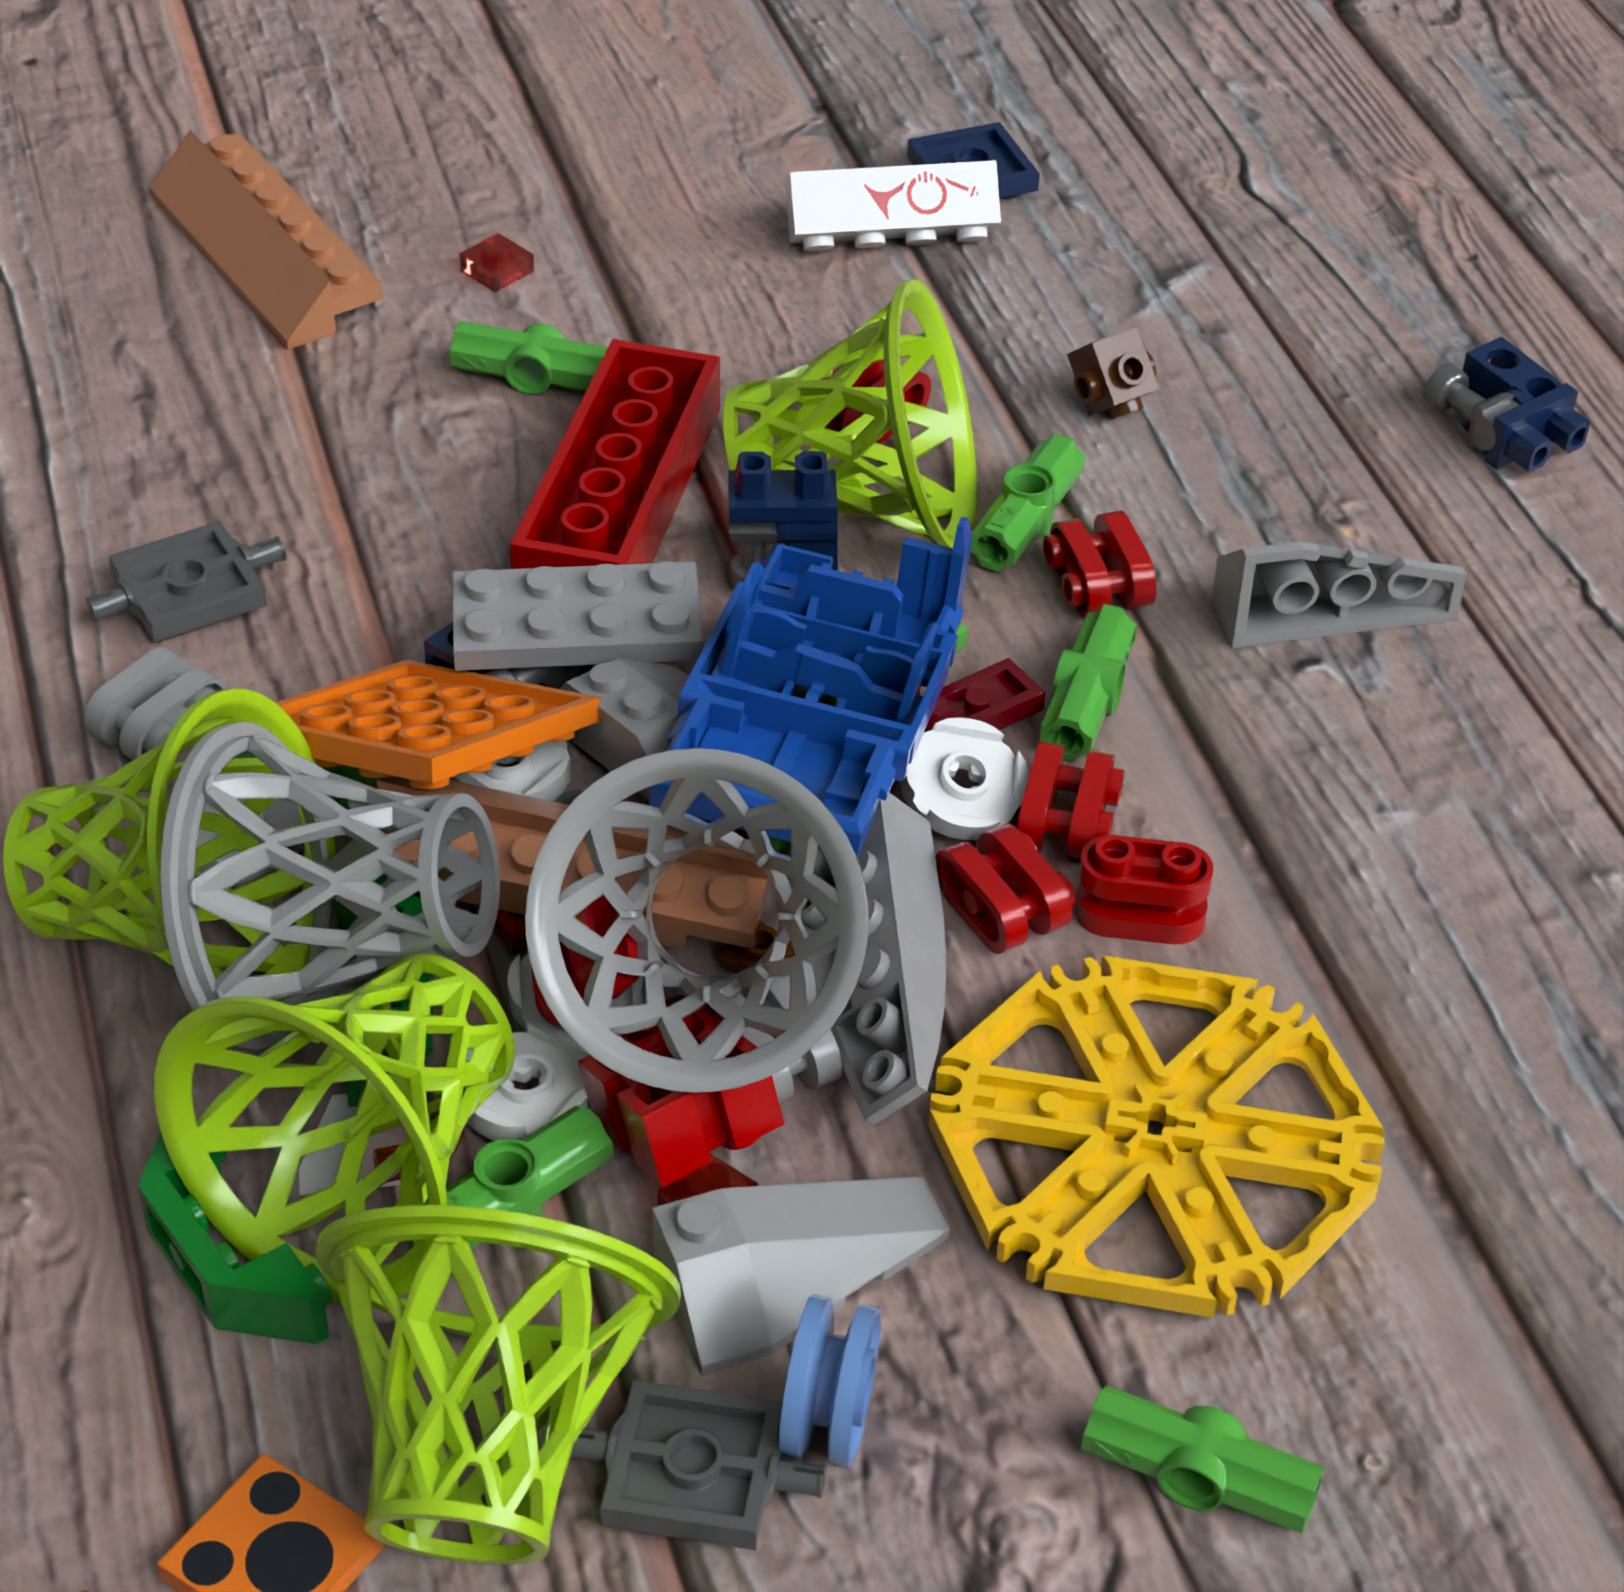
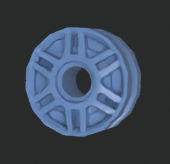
M815 1294L808 1298L798 1326L787 1374L779 1430V1450L781 1456L801 1459L811 1443L817 1426L828 1429L827 1448L830 1465L850 1469L854 1464L867 1418L877 1365L882 1318L880 1307L861 1303L851 1319L846 1336L834 1334L832 1298Z

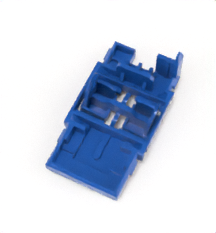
M961 517L957 526L953 548L906 537L902 545L897 586L894 585V579L886 578L882 582L863 577V572L854 570L853 574L833 570V557L782 544L773 545L768 557L760 563L753 562L745 581H739L687 678L679 695L677 722L668 738L667 745L669 747L667 751L692 748L724 750L755 758L787 773L811 791L832 813L847 835L858 859L876 817L879 800L886 801L894 780L903 781L906 777L908 765L914 758L948 676L949 667L952 666L955 658L958 640L956 632L964 613L961 606L973 537L968 518ZM799 685L810 688L805 699L795 697ZM921 686L927 687L924 696L919 695ZM823 693L839 698L836 707L819 703L818 700L821 699ZM674 781L651 786L649 806L660 808ZM730 782L741 795L749 809L777 803L754 789ZM702 792L686 811L687 814L711 822L724 816L722 811ZM744 826L739 827V829L745 830ZM791 830L766 831L770 837L791 842Z

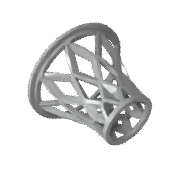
M248 722L227 723L213 728L196 743L187 756L173 787L166 814L161 849V899L171 959L178 981L192 1010L209 1001L232 996L262 997L271 1000L287 997L282 1003L288 1005H298L331 997L343 987L360 982L385 970L399 958L412 955L413 953H430L445 958L472 957L484 949L491 937L496 922L500 895L498 851L489 819L480 803L471 795L455 793L414 796L375 789L344 776L326 771L309 760L289 751L284 743L266 728ZM249 751L275 774L256 772L219 773L235 756ZM328 796L348 800L350 809H345ZM288 798L301 806L306 824L275 830L238 799ZM205 803H208L261 844L228 857L195 877L197 837ZM473 831L480 859L454 848L451 841ZM348 835L353 838L352 841L329 860L325 838ZM416 839L420 840L419 858L414 863H411L394 851V848ZM310 842L312 860L286 847ZM269 866L278 868L313 884V886L274 909L226 891L229 887ZM442 868L453 873L445 881L438 877V872ZM383 874L387 875V880L383 884L379 885L374 882ZM482 886L478 915L455 907L457 899ZM420 891L423 912L414 917L396 910L395 905ZM333 898L358 916L347 930L329 929L330 905ZM197 907L229 922L265 931L258 940L217 978L213 973L204 948ZM314 910L313 927L291 925ZM282 943L310 945L307 963L299 971L248 977ZM354 955H357V958H355L349 963H346ZM274 1031L235 1045L233 1048L242 1050L263 1049L277 1043L290 1031Z
M692 748L654 753L628 762L592 783L575 798L548 833L537 856L527 893L525 924L527 947L537 984L548 1007L560 1025L578 1045L596 1060L629 1079L666 1090L697 1093L739 1088L763 1080L800 1059L823 1038L845 1009L856 987L867 948L869 914L864 877L857 856L836 818L820 799L787 773L763 761L724 750ZM674 781L660 808L623 801L645 788L663 782ZM730 782L754 789L777 803L749 809L741 795ZM702 792L722 811L724 816L712 823H707L687 814L686 811ZM668 825L687 832L683 838L665 840ZM744 826L750 840L739 836L733 830ZM612 828L648 830L646 848L641 852L618 858ZM767 830H791V857L774 851L766 833ZM585 836L586 846L596 871L574 882L561 892L562 882L569 862ZM818 846L830 867L836 890L813 874ZM704 847H727L753 859L756 862L755 864L759 868H763L771 879L779 902L778 929L769 950L749 968L725 976L699 974L676 962L660 943L652 918L654 893L665 871L683 855ZM638 870V882L625 894L614 878ZM786 875L796 879L792 890ZM602 895L617 910V917L608 928L604 937L575 918V916ZM807 899L827 919L809 936L801 921V911ZM626 933L638 943L637 959L613 954ZM791 940L796 956L784 959L787 944ZM560 942L569 949L595 960L585 987L584 999L577 992L568 974ZM836 949L829 975L816 997L812 963ZM617 972L644 979L647 1003L611 1007ZM790 976L789 1009L763 1005L771 982L776 978ZM663 986L680 987L688 997L666 1007ZM742 988H750L742 1008L729 1000L730 997ZM704 1007H712L724 1019L699 1045L683 1019ZM658 1025L666 1046L674 1058L660 1056L643 1050L627 1042L617 1034H628ZM747 1027L778 1036L769 1043L752 1051L725 1058L735 1047Z

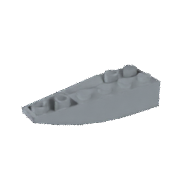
M891 793L888 794L886 801L879 800L876 817L858 857L864 877L869 914L868 941L863 967L845 1009L830 1029L837 1042L843 1069L863 1117L872 1125H876L927 1092L939 1049L945 1009L947 961L944 913L931 824L927 819ZM791 847L784 852V855L791 857ZM817 849L813 874L836 890L835 882L822 850ZM786 875L792 890L796 879ZM807 899L801 911V921L809 936L827 919ZM836 949L812 963L816 997L829 975Z

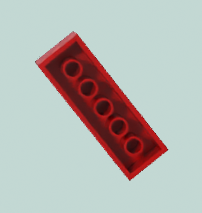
M612 339L510 543L511 569L537 568L541 566L573 567L597 566L600 564L653 563L720 412V356Z

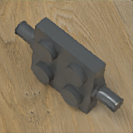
M220 521L110 555L111 573L119 588L86 597L87 607L94 622L128 610V612H131V614L140 619L154 643L170 637L180 636L188 631L267 606L265 587L255 574L254 569L285 561L287 559L285 547L279 536L246 547L233 539Z
M634 1379L625 1412L614 1424L611 1433L583 1429L574 1442L570 1458L606 1463L608 1480L600 1507L601 1526L756 1550L764 1510L774 1498L776 1490L822 1498L826 1477L825 1464L816 1465L781 1459L779 1430L783 1402Z

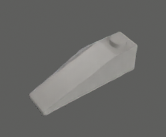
M1292 542L1243 548L1217 557L1211 604L1231 647L1238 648L1457 620L1467 574L1463 567L1306 542Z
M923 1176L720 1188L652 1208L653 1257L670 1269L680 1284V1304L675 1314L701 1375L772 1355L792 1342V1332L798 1329L804 1307L812 1294L831 1297L834 1313L845 1307L847 1296L873 1279L885 1281L950 1237V1228Z

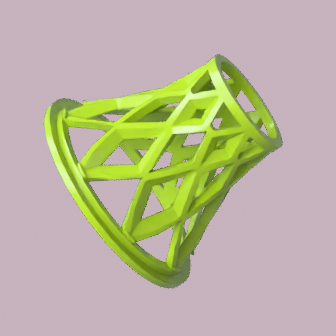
M918 279L901 282L897 286L890 303L869 318L849 337L835 344L809 363L774 378L732 386L727 391L723 406V435L730 471H735L741 452H764L766 455L771 456V470H795V467H793L795 466V456L803 451L799 448L806 444L811 446L808 451L825 452L828 460L832 457L842 460L829 467L830 470H835L838 513L880 518L909 532L934 540L933 544L953 548L957 526L961 517L968 518L971 531L975 529L977 515V469L965 386L953 341L943 314L932 293ZM907 308L919 321L923 329L922 334L900 335L901 317ZM932 355L934 356L941 380L948 414L904 401L903 387ZM909 357L901 366L900 358ZM884 360L886 384L884 387H852L861 373L872 362ZM842 365L830 379L820 380L829 378L832 375V368ZM792 403L802 404L797 411L787 408ZM846 406L865 413L840 432L824 428ZM738 413L752 415L755 424L738 435ZM908 422L926 427L927 429L911 439ZM891 427L896 449L876 443ZM773 436L780 439L776 444ZM949 437L952 438L954 493L921 475L916 462L917 459L930 453ZM861 456L874 462H877L879 464H882L883 466L875 467L874 465L870 464L869 462L861 458ZM894 477H899L900 479L904 480L905 484L898 481ZM878 482L893 492L882 495L864 486ZM951 515L948 526L943 530L936 517Z
M248 689L219 690L207 694L193 703L181 715L177 723L168 732L167 737L157 747L124 765L109 776L83 783L42 787L28 793L16 806L10 818L3 849V867L7 891L11 903L23 924L35 935L47 940L102 939L124 944L145 953L154 954L174 967L166 938L162 910L161 849L163 825L165 824L171 794L166 798L169 781L177 779L185 762L175 763L178 754L196 745L213 728L227 723L248 722L266 728L280 739L289 751L317 765L316 759L311 757L310 747L300 729L278 704L258 692ZM251 757L231 759L219 773L256 772L275 774L258 758ZM151 791L150 798L135 796L138 792ZM278 798L246 799L243 804L259 816ZM297 804L301 824H306L301 806ZM94 805H101L94 811L91 808ZM203 811L199 829L221 833L222 835L196 848L195 877L202 874L197 869L234 850L242 852L261 843L224 815ZM33 815L47 819L45 824L26 834ZM76 818L82 830L77 832L65 824ZM124 818L131 823L128 828L119 825ZM110 836L124 841L127 845L126 851L117 856L106 848L104 838ZM334 837L325 838L329 860L335 856ZM310 842L303 843L304 857L312 860ZM57 843L63 849L55 857L47 850ZM81 859L90 864L87 891L63 876ZM23 865L42 874L44 878V885L30 895L24 879ZM137 866L143 870L136 876H131ZM269 866L277 871L235 889L229 887L226 891L259 904L274 901L303 886L304 891L313 886V884L278 868ZM153 894L155 905L147 898V896ZM62 895L71 902L66 904L57 899ZM331 899L330 916L332 911L333 899ZM197 907L199 923L223 919ZM314 910L297 920L295 925L313 927ZM227 921L251 944L265 933V931ZM203 941L209 963L216 978L222 973L216 966L228 968L249 948L209 944ZM281 944L254 971L266 972L263 975L299 971L307 963L310 945L287 944L284 947ZM287 997L275 999V1001L283 1002Z
M413 953L412 955L399 958L379 976L345 995L298 1005H288L279 1001L252 996H232L212 1000L197 1007L181 1019L169 1032L161 1046L154 1075V1098L160 1131L173 1165L188 1192L196 1198L204 1214L216 1229L251 1261L287 1243L280 1237L311 1227L345 1207V1216L365 1211L366 1197L400 1171L399 1200L394 1206L424 1205L426 1200V1205H448L445 1187L449 1159L471 1115L509 1077L515 1058L514 1037L503 1008L488 987L460 964L448 958L430 953ZM423 972L441 977V979L426 983L418 982ZM409 999L407 1011L391 1010V1002ZM470 999L485 1017L487 1025L471 1026L467 1022L466 1013ZM442 1005V1015H430V1006ZM274 1031H293L260 1056L228 1050L230 1047ZM426 1034H452L446 1067H426L424 1065ZM311 1041L315 1043L322 1041L328 1045L316 1064H279ZM384 1047L391 1058L381 1055ZM468 1048L474 1049L470 1061L466 1060ZM195 1063L245 1072L218 1095L200 1119L196 1121L192 1097V1078ZM365 1080L353 1117L299 1134L332 1083ZM305 1087L279 1126L230 1127L264 1088ZM426 1092H430L440 1098L427 1103ZM403 1125L407 1132L406 1140L391 1156L359 1181L369 1136ZM345 1142L335 1183L287 1205L301 1156ZM280 1147L264 1187L256 1217L229 1188L209 1155L210 1152ZM414 1240V1246L405 1255L382 1266L380 1265L396 1247L398 1242L369 1248L398 1297L410 1292L415 1274L430 1249L433 1240ZM287 1243L304 1267L311 1263L318 1267L329 1286L332 1302L342 1304L339 1295L332 1289L333 1285H337L336 1282L324 1273L318 1265L316 1258Z
M407 1205L365 1210L344 1216L330 1223L321 1231L318 1237L316 1260L324 1273L337 1284L333 1285L332 1289L340 1297L347 1321L356 1340L361 1371L373 1418V1463L369 1505L366 1509L364 1520L365 1532L377 1541L394 1548L444 1560L478 1564H522L545 1558L549 1552L550 1531L559 1491L568 1467L574 1442L589 1422L613 1380L628 1362L638 1342L645 1339L642 1336L643 1333L665 1323L677 1312L680 1304L681 1288L676 1276L670 1269L651 1255L608 1235L549 1218L511 1211L452 1205ZM433 1240L430 1249L415 1274L408 1299L398 1297L369 1248L401 1241ZM468 1241L514 1246L555 1255L556 1257L499 1318ZM590 1267L617 1278L637 1292L627 1304L605 1323L591 1324L592 1293L589 1274ZM451 1273L456 1280L471 1316L436 1308ZM560 1290L561 1325L528 1324ZM372 1307L389 1314L395 1323L390 1350L373 1321ZM443 1331L469 1336L458 1357ZM495 1342L498 1363L474 1383L475 1375ZM608 1342L594 1357L591 1358V1353H593L603 1343ZM552 1345H560L555 1352L553 1351ZM529 1361L533 1377L526 1384L523 1366ZM417 1366L432 1396L428 1407L413 1376ZM598 1372V1374L593 1379L591 1384L585 1390L586 1383ZM501 1386L506 1411L502 1417L494 1396V1392ZM470 1404L483 1436V1441L477 1448L474 1446L463 1415ZM548 1422V1425L544 1428L541 1450L538 1452L537 1433ZM445 1443L451 1453V1456L449 1458L447 1457L446 1451L444 1449ZM467 1466H475V1470L459 1487L457 1481ZM484 1493H485V1498H486L487 1506L484 1505V1503H483V1501H482V1499H481V1496H482ZM395 1520H403L405 1529L399 1528L389 1522ZM440 1520L462 1522L467 1524L472 1544L431 1537ZM505 1533L521 1538V1543L498 1545Z

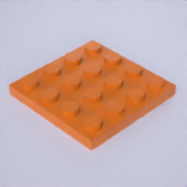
M411 660L391 664L275 702L291 717L300 729L310 747L311 757L316 759L319 767L346 765L359 768V774L367 778L401 777L409 779V785L417 789L445 787L449 785V778L462 773L488 771L493 768V762L504 757L530 755L534 753V746L547 741L570 740L575 737L576 730L600 722L598 709L600 697L463 670L455 671L453 668Z

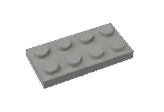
M663 561L647 564H600L597 566L573 567L541 566L523 569L453 571V652L455 671L598 665L604 662H611L617 658L646 662L692 661L699 658L704 648L696 562Z

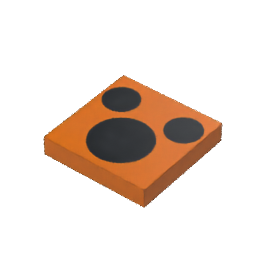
M263 1453L157 1562L160 1580L178 1592H344L384 1549L386 1544L377 1541L365 1532V1518Z

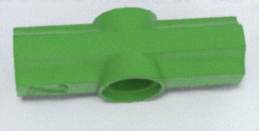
M459 321L453 333L450 361L451 366H454L457 370L506 378L512 387L528 395L543 393L549 386L586 393L608 347L566 340L557 329L544 323H534L527 326L523 332Z
M1055 433L1049 440H1041L1024 464L1012 466L1006 471L1003 479V492L972 531L973 537L970 552L978 558L981 567L1000 572L1006 566H1014L1032 540L1042 538L1049 533L1052 526L1053 511L1083 472L1085 466V454L1076 447L1072 438Z
M1103 604L1099 610L1088 612L1073 649H1064L1060 657L1054 679L1052 700L1048 705L1044 720H1042L1039 741L1064 745L1065 761L1074 762L1077 757L1088 754L1089 750L1092 751L1106 714L1114 715L1122 692L1126 662L1129 659L1132 646L1135 644L1137 623L1129 619L1123 608Z
M586 1105L581 1108L574 1106L522 1140L512 1138L498 1139L486 1144L476 1155L474 1170L446 1187L447 1203L452 1206L497 1209L541 1217L543 1202L614 1157L613 1142L607 1135L601 1119ZM414 1240L410 1241L411 1245L414 1246ZM468 1241L471 1249L482 1243Z
M1108 1385L1104 1389L1101 1388L1094 1402L1087 1427L1083 1434L1081 1450L1157 1478L1158 1485L1163 1493L1185 1508L1196 1511H1212L1219 1508L1223 1503L1301 1534L1310 1518L1325 1471V1467L1247 1438V1432L1243 1425L1231 1414L1221 1409L1206 1405L1193 1406L1183 1414Z

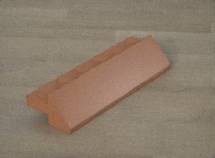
M190 129L150 187L151 197L288 350L336 334L335 315L382 299L381 281L240 133L219 135L213 138L212 141L203 143Z
M396 776L381 778L377 781V789L414 796L466 793L474 797L484 809L496 841L500 869L498 909L522 915L526 914L527 893L537 856L548 833L569 805L450 780L449 785L438 789L413 788L409 785V779ZM667 826L665 840L683 838L687 832ZM612 828L618 858L641 852L646 848L648 830ZM473 831L451 841L454 848L480 859ZM585 836L569 862L562 882L561 892L569 885L596 871L586 846ZM416 839L394 848V851L411 863H414L419 858L420 840ZM719 846L704 847L683 855L665 871L654 893L652 918L660 943L685 949L689 935L752 949L761 910L765 906L771 879L763 868H759L755 864L756 862L753 859L731 848ZM442 868L438 872V877L445 881L453 873ZM638 870L614 878L625 894L638 882ZM482 886L460 897L457 901L480 905Z

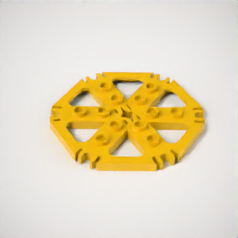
M1102 955L1101 967L1092 957L1084 958L1082 980L1075 981L1067 978L1058 964L1051 966L1049 985L1043 979L1040 970L941 1057V1063L937 1067L935 1091L954 1095L931 1094L928 1127L987 1251L992 1243L998 1239L996 1259L1002 1263L1017 1251L1032 1253L1033 1255L1027 1263L1026 1279L1034 1283L1044 1278L1043 1289L1210 1318H1214L1217 1306L1218 1310L1224 1315H1232L1235 1312L1237 1301L1236 1287H1243L1252 1291L1260 1306L1269 1304L1272 1285L1277 1289L1279 1299H1281L1376 1200L1382 1166L1363 1163L1360 1160L1380 1163L1385 1142L1383 1126L1315 1014L1312 1013L1309 1020L1301 1024L1304 1005L1299 1002L1292 1005L1286 1012L1280 1013L1270 1010L1273 1004L1275 988L1271 985H1266L1257 990L1258 979ZM1139 1000L1192 1007L1207 1010L1217 1018L1164 1066L1130 1004ZM1037 1025H1049L1057 1028L1064 1035L1087 1081L993 1066L991 1064L1030 1028ZM1289 1063L1301 1067L1307 1073L1330 1111L1333 1120L1235 1105V1103L1274 1066ZM1149 1121L1163 1123L1161 1135L1147 1133ZM996 1138L1074 1152L1020 1203L1006 1206L995 1197L973 1148L984 1139ZM1226 1176L1307 1189L1318 1194L1322 1198L1325 1207L1287 1247L1273 1250L1262 1243ZM1146 1191L1186 1269L1180 1276L1172 1279H1161L1107 1270L1091 1264L1085 1256V1250Z

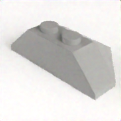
M617 658L611 662H604L594 666L589 672L567 681L560 688L561 690L600 697V705L598 706L600 722L576 730L575 737L570 740L610 771L633 760L667 751L669 747L667 745L668 738L677 722L679 695L689 676L674 665ZM650 787L638 792L649 801Z

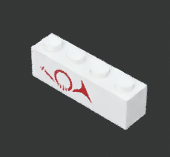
M996 160L790 172L785 182L790 245L803 244L804 251L830 250L835 248L834 242L854 241L856 248H876L886 245L885 239L906 238L907 245H927L937 242L936 236L956 235L958 242H977L986 240L988 238L987 233H993L1001 223Z

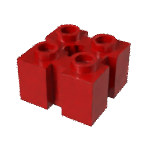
M704 1007L684 1018L683 1021L700 1045L721 1023L722 1019L707 1007ZM658 1025L651 1027L653 1034L635 1043L627 1037L623 1038L643 1050L660 1056L674 1058L666 1046ZM742 1035L735 1047L725 1058L734 1057L758 1047ZM591 1055L577 1061L591 1110L601 1119L602 1125L613 1144L622 1152L631 1150L636 1165L662 1188L673 1182L688 1179L695 1175L700 1168L710 1164L712 1161L709 1152L719 1146L729 1150L744 1149L756 1143L761 1136L784 1125L772 1075L739 1088L694 1093L671 1091L637 1082L613 1071Z

